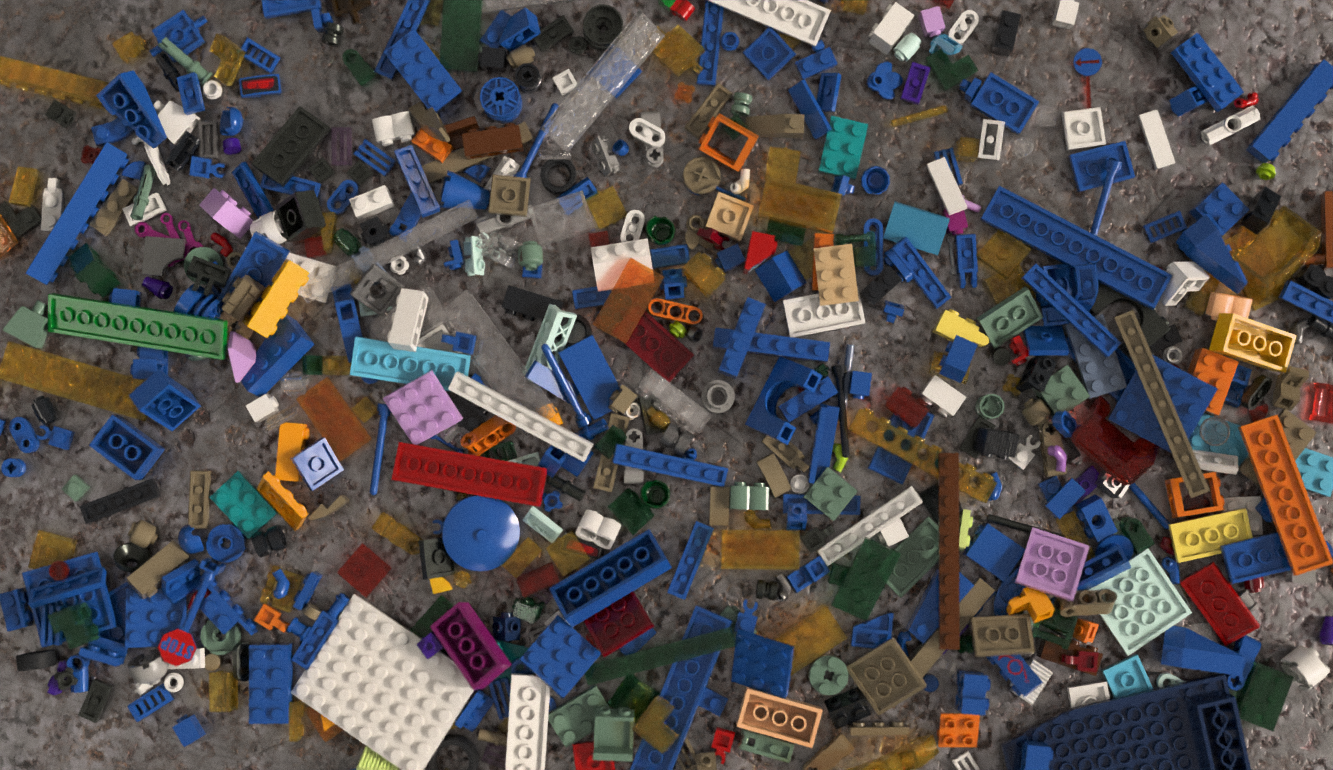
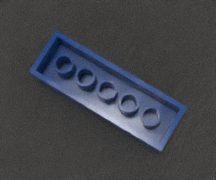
M648 529L552 586L549 590L565 620L571 627H574L670 570L672 566L656 538Z

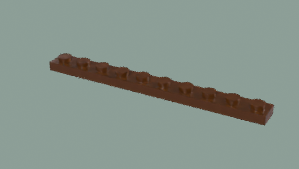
M938 453L940 650H960L959 453Z

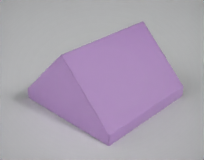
M230 331L228 352L235 383H238L254 365L257 345L237 332Z

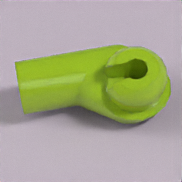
M835 443L833 444L832 452L835 453L837 460L833 469L841 472L848 457L844 458L842 456L841 444Z

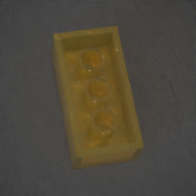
M767 177L757 217L832 234L842 194Z
M721 529V569L799 570L800 531Z
M823 604L773 637L772 640L794 646L791 668L792 676L846 640L847 636L828 607Z

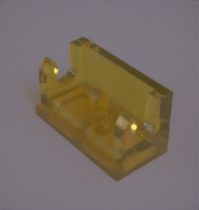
M233 671L210 672L209 712H231L237 710L238 680L234 678Z

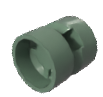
M996 394L983 395L976 400L975 412L984 419H995L1004 411L1003 399Z

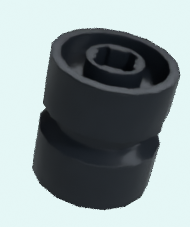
M524 63L516 69L515 79L522 92L531 94L539 90L542 81L536 66Z
M279 525L268 528L266 533L260 531L251 536L254 549L260 558L272 554V550L280 551L287 548L285 535Z

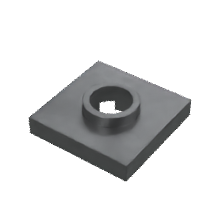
M373 263L352 289L350 295L382 316L399 295L401 288L405 286ZM374 282L383 284V292L379 295H374L369 290Z

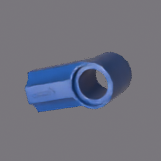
M79 653L67 660V667L73 669V675L78 679L77 684L71 686V692L73 693L86 692L90 689L88 672L90 659L79 656ZM76 658H78V659L81 660V662H82V666H81V667L76 665V663H75V659H76Z

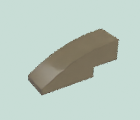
M420 101L408 108L425 133L440 141H450L444 124L433 107L427 110L423 102Z

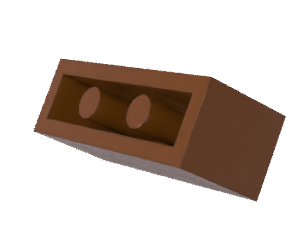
M515 123L505 124L502 128L489 126L482 131L470 129L462 134L464 153L467 160L524 151L519 125H515Z
M1050 632L1049 636L1043 634L1036 656L1075 669L1076 664L1061 662L1062 654L1076 656L1077 650L1097 652L1098 648L1087 645L1086 648L1081 647L1078 641L1068 638L1066 642L1060 640V635ZM1098 652L1097 672H1098V669H1099V666H1100V663H1101V660H1102V656H1103V654H1102V653H1099V652ZM1081 671L1093 676H1097V672Z

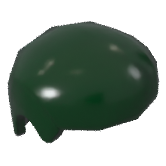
M653 216L647 221L646 225L648 239L656 245L668 244L674 238V224L667 217Z
M656 479L645 482L640 490V495L647 507L659 509L669 502L670 490L664 482Z

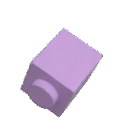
M939 6L923 10L918 15L924 38L929 36L934 38L935 36L942 35L941 33H943L946 27Z

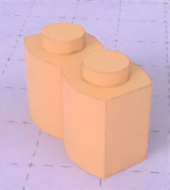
M1211 291L1206 314L1216 321L1219 313H1233L1248 318L1252 299Z

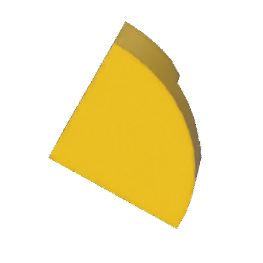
M445 578L430 579L433 594L452 590L450 582Z

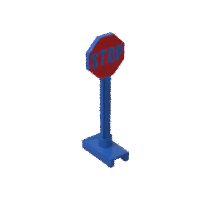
M210 557L202 560L199 568L204 570L203 579L182 628L164 634L158 646L163 661L176 667L192 660L197 646L192 633L189 632L210 582L214 580L215 575L224 572L227 565L225 563L218 565L211 562L212 558Z

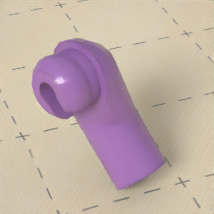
M1058 445L1049 446L1048 454L1054 456L1057 460L1056 471L1065 472L1066 453Z

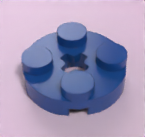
M222 524L213 528L206 542V549L211 558L223 563L239 559L247 548L245 535L232 524ZM224 538L230 540L229 548L222 547Z

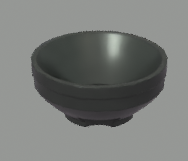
M133 543L122 544L114 551V564L124 572L133 573L150 559V551L147 547L142 548ZM128 562L137 563L134 567H129L126 564Z

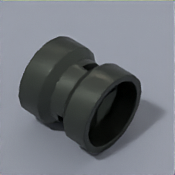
M326 22L324 27L326 31L322 35L321 42L339 47L341 43L340 35L343 34L344 27Z
M758 579L756 598L762 599L765 597L775 601L777 581L765 582Z

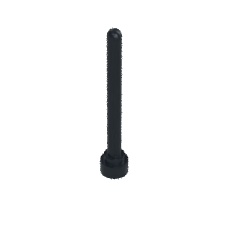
M837 365L832 366L831 371L834 378H836L842 456L847 458L850 455L844 389L847 366Z

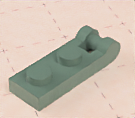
M742 728V738L738 742L737 748L790 763L794 743ZM749 738L755 739L754 745L748 744Z

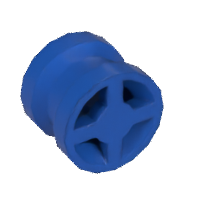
M9 458L2 463L1 470L7 477H20L26 471V464L21 459Z

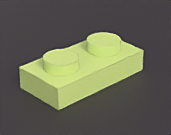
M963 509L959 514V551H963L970 544L968 529L972 527L973 517L970 516L971 510Z

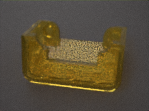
M1284 205L1280 210H1275L1270 226L1246 249L1236 248L1233 250L1231 256L1233 261L1239 263L1247 281L1259 294L1267 299L1316 253L1320 246L1322 232Z

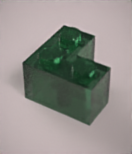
M85 243L69 257L72 264L70 267L75 272L74 276L81 283L86 282L90 291L95 295L98 293L104 298L113 288L121 284L117 274L104 264L100 254L88 243Z
M86 602L47 615L54 634L63 631L69 649L99 639L98 628L93 623L92 611Z

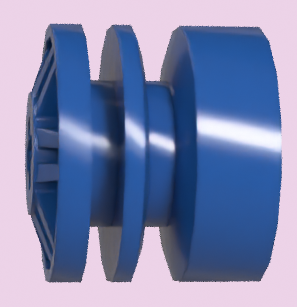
M496 77L486 82L481 89V105L486 115L494 122L509 123L515 120L521 113L523 102L518 87L513 81L503 77ZM498 96H500V97L503 96V97H504V100H503V101H502V100H497V97H498Z
M192 284L182 294L174 308V312L219 319L223 312L222 306L224 302L220 298L217 299V296L214 294L204 295L205 288L199 286L197 291H193L194 284Z

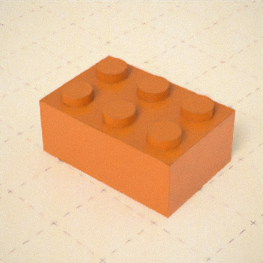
M1205 348L1195 349L1187 373L1218 389L1204 413L1211 416H1219L1239 361Z

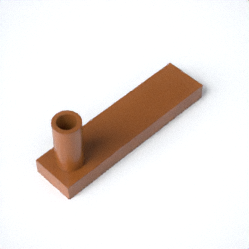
M1325 191L1321 194L1322 254H1300V266L1312 264L1322 265V270L1333 269V191Z

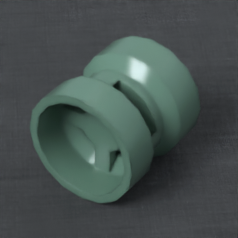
M735 92L733 97L734 105L731 106L730 112L739 116H749L750 109L748 107L752 102V96L746 93Z

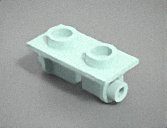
M476 236L467 237L463 242L464 255H471V258L465 259V272L467 276H475V274L483 276L485 262L483 260L484 244L482 238Z

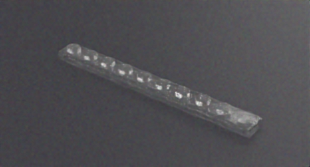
M467 200L307 281L305 286H300L299 289L305 302L309 304L362 277L373 263L378 267H382L479 217L471 201Z

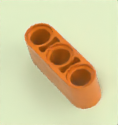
M659 298L652 299L648 304L649 313L656 318L677 321L691 326L700 324L703 318L702 311L697 307ZM655 303L662 305V310L658 313L653 312L651 309ZM672 308H679L681 314L678 317H673L670 314ZM691 312H697L699 319L691 321L688 315Z

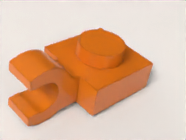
M266 603L263 604L254 619L255 622L268 630L276 627L280 631L285 632L290 625L288 622L279 619L282 614L281 612Z

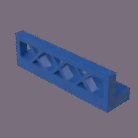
M820 404L807 477L809 483L814 484L823 471L830 467L840 410L839 406Z

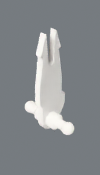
M139 137L132 138L131 140L133 145L144 142ZM144 142L145 150L157 173L156 175L163 185H169V174L166 171L158 146L153 149Z

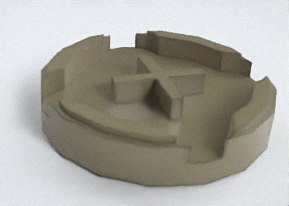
M703 156L696 157L690 160L684 168V184L694 194H709L720 183V169L712 159Z

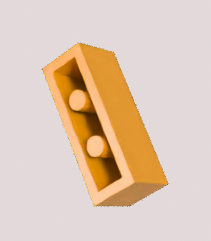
M285 422L280 425L275 476L279 480L302 482V477L292 462L291 457L307 448L305 444L306 440L309 439L310 433L307 424Z

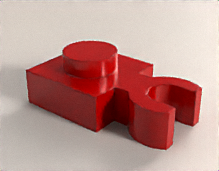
M717 727L711 747L716 749L713 751L715 756H721V764H724L726 759L724 751L730 753L735 732Z

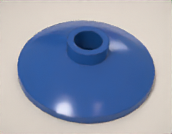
M1123 535L1108 536L1098 544L1095 550V557L1120 545L1127 559L1130 560L1133 555V544Z

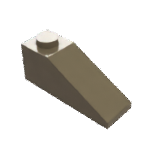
M804 114L746 117V129L759 135V137L802 138L804 134Z

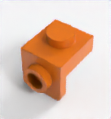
M1077 618L1071 636L1083 643H1087V641L1093 643L1099 624Z

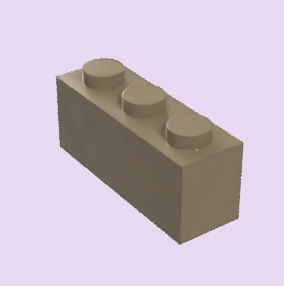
M173 540L127 577V582L143 600L147 597L151 598L157 593V588L162 585V577L190 562L189 556Z

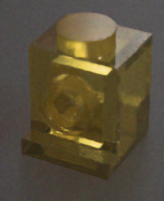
M132 31L112 43L121 59L127 64L131 62L130 58L139 56L141 51L145 50L144 46L146 45L140 35H135Z

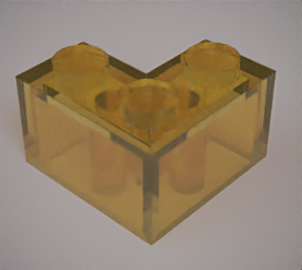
M661 696L654 698L632 730L660 753L667 752L679 736L664 724L675 707Z

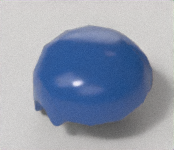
M227 107L230 110L222 112L220 134L235 136L243 127V117L241 112L235 107Z
M879 166L869 167L864 170L861 176L862 188L868 194L879 195L886 191L890 184L889 174L884 168Z
M185 525L178 534L180 547L188 554L204 551L200 536L191 534L194 527Z

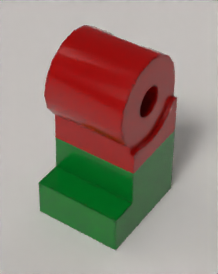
M658 0V4L685 22L695 11V7L687 0Z

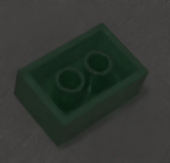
M1254 661L1243 688L1238 690L1235 696L1240 719L1274 731L1294 677Z

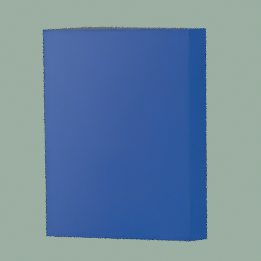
M788 251L771 258L755 269L756 274L774 303L807 283Z

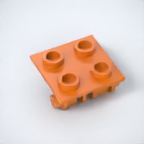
M940 713V726L937 729V737H939L938 747H977L980 715Z

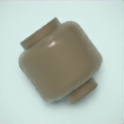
M1031 398L1024 403L1025 408L1022 410V415L1031 426L1036 425L1039 427L1050 419L1051 410L1043 399L1034 400V398Z
M139 520L137 523L134 522L127 534L130 536L129 541L142 548L148 547L149 544L154 545L158 537L155 534L156 526L144 520Z

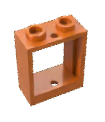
M719 113L716 117L713 116L708 124V127H710L708 133H703L698 142L701 144L699 150L739 172L759 135ZM720 122L748 137L737 160L708 145Z
M1216 472L1203 474L1205 479L1208 478L1214 507L1184 511L1179 483L1184 482L1182 477L1165 480L1172 519L1224 510L1225 501L1224 497L1220 495L1219 487L1221 482L1220 478L1216 476Z

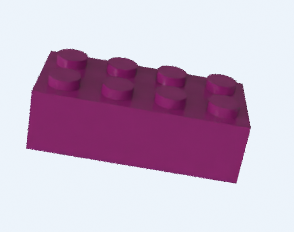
M458 602L430 626L473 690L484 689L512 665L469 602Z

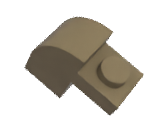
M1289 366L1286 373L1280 372L1273 391V406L1292 411L1300 401V388L1308 379L1309 371Z

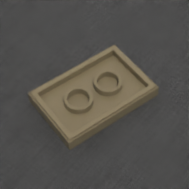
M1030 614L970 618L975 657L1035 653Z

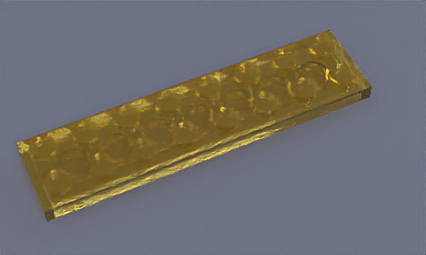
M8 341L0 366V379L146 421L147 415L140 412L129 397L137 387L145 382L144 380L133 379V377Z

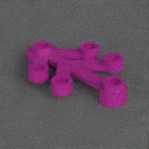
M163 213L160 221L166 225L170 237L152 230L151 226L145 222L138 223L134 229L135 234L141 238L150 236L180 239L173 223V216L169 213ZM166 216L170 217V220L168 222L164 221V218ZM181 220L178 223V229L184 232L187 243H185L184 259L175 260L167 267H174L176 263L185 260L187 254L193 248L204 247L201 243L195 241L191 232V224L186 220ZM183 223H187L186 229H182ZM144 226V232L140 233L139 228Z

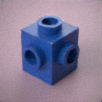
M662 270L663 278L659 280L660 290L665 291V300L685 298L684 287H687L686 276H682V270Z

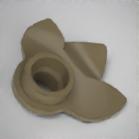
M692 215L687 219L686 227L688 230L685 234V242L691 250L698 244L704 248H713V244L706 242L696 235L699 228L706 229L705 225L708 218L703 219L699 215ZM692 222H697L699 226L697 228L693 227Z

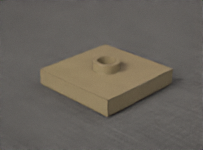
M492 174L488 213L527 217L531 178Z

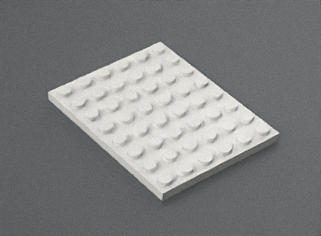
M354 594L348 602L349 604L346 605L339 616V622L309 669H305L291 694L399 769L424 770L474 690L450 657L439 651L427 659L417 646V643L422 638L357 594Z

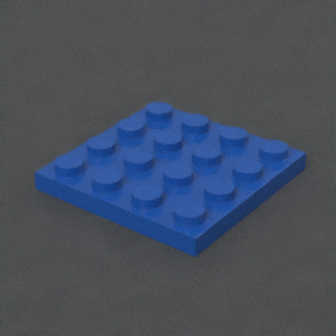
M1153 355L1189 440L1218 389ZM1135 370L1108 419L1171 453L1137 370Z
M98 552L23 572L22 575L28 598L30 590L92 571L102 566ZM106 582L105 587L46 604L64 606L62 642L118 627ZM42 606L32 609L39 639L41 638ZM55 610V616H54L55 628H54V639H53V640L56 639V616H57V610ZM45 644V645H41V646H42V648H44V647L51 646V645Z

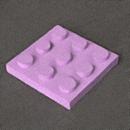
M432 370L383 398L414 445L420 444L463 419Z
M1032 527L1015 583L1073 602L1090 546Z

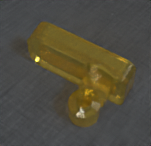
M324 356L322 358L323 374L350 375L351 363L348 362L347 356Z

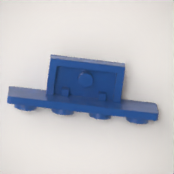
M214 578L208 587L212 593L202 601L199 608L223 635L238 622L250 635L256 634L258 632L255 628L257 627L256 623L244 616L243 609L238 604L234 605L230 600L231 596L217 586L218 582Z

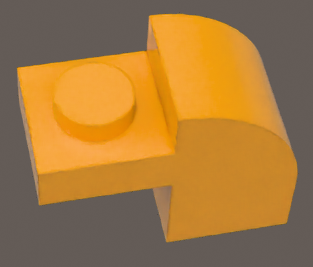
M1023 588L1020 597L1016 596L1009 600L1006 611L1008 615H1014L1027 610L1033 623L1052 617L1055 609L1044 592L1032 588Z

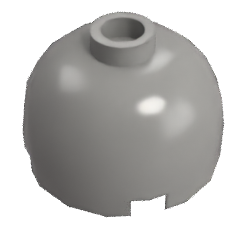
M159 649L151 650V655L144 656V654H140L128 662L129 673L135 681L155 685L161 681V678L168 670L169 663L163 661Z

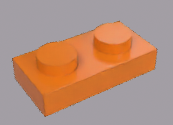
M422 128L411 140L413 145L441 163L444 162L454 149L449 143L431 137Z

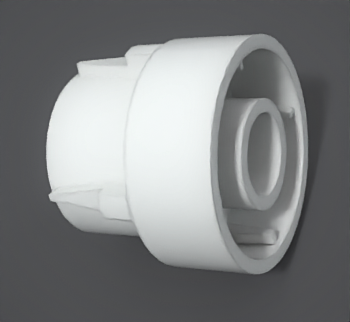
M276 210L252 221L250 225L252 236L257 231L277 244L287 241Z

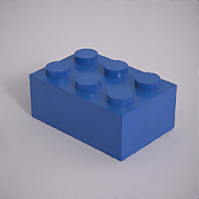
M159 369L129 395L140 412L170 431H174L201 407L190 390Z
M115 414L111 415L89 444L91 448L134 480H143L165 451V448L121 415Z

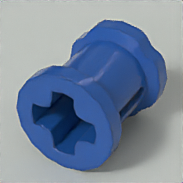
M295 617L286 632L293 633L303 642L312 627H307Z

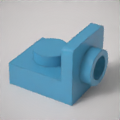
M942 34L933 38L930 43L931 48L929 52L933 54L941 49L944 53L953 55L959 53L963 46L948 35Z

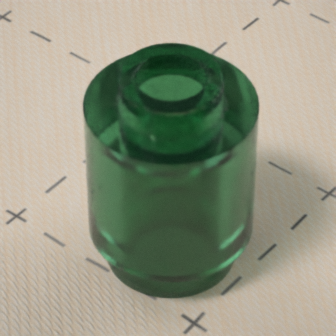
M341 228L333 235L334 243L347 256L359 252L361 242L349 230Z

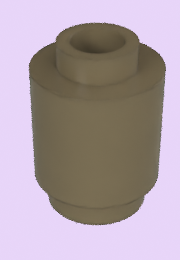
M526 44L510 51V54L506 55L512 69L518 68L524 63L533 62L532 57L536 56L531 45L527 47Z

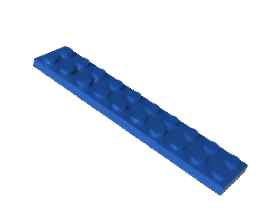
M1001 186L998 187L980 219L1073 269L1079 264L1096 263L1098 282L1152 310L1155 309L1173 276Z
M698 605L695 606L630 770H673L732 620Z

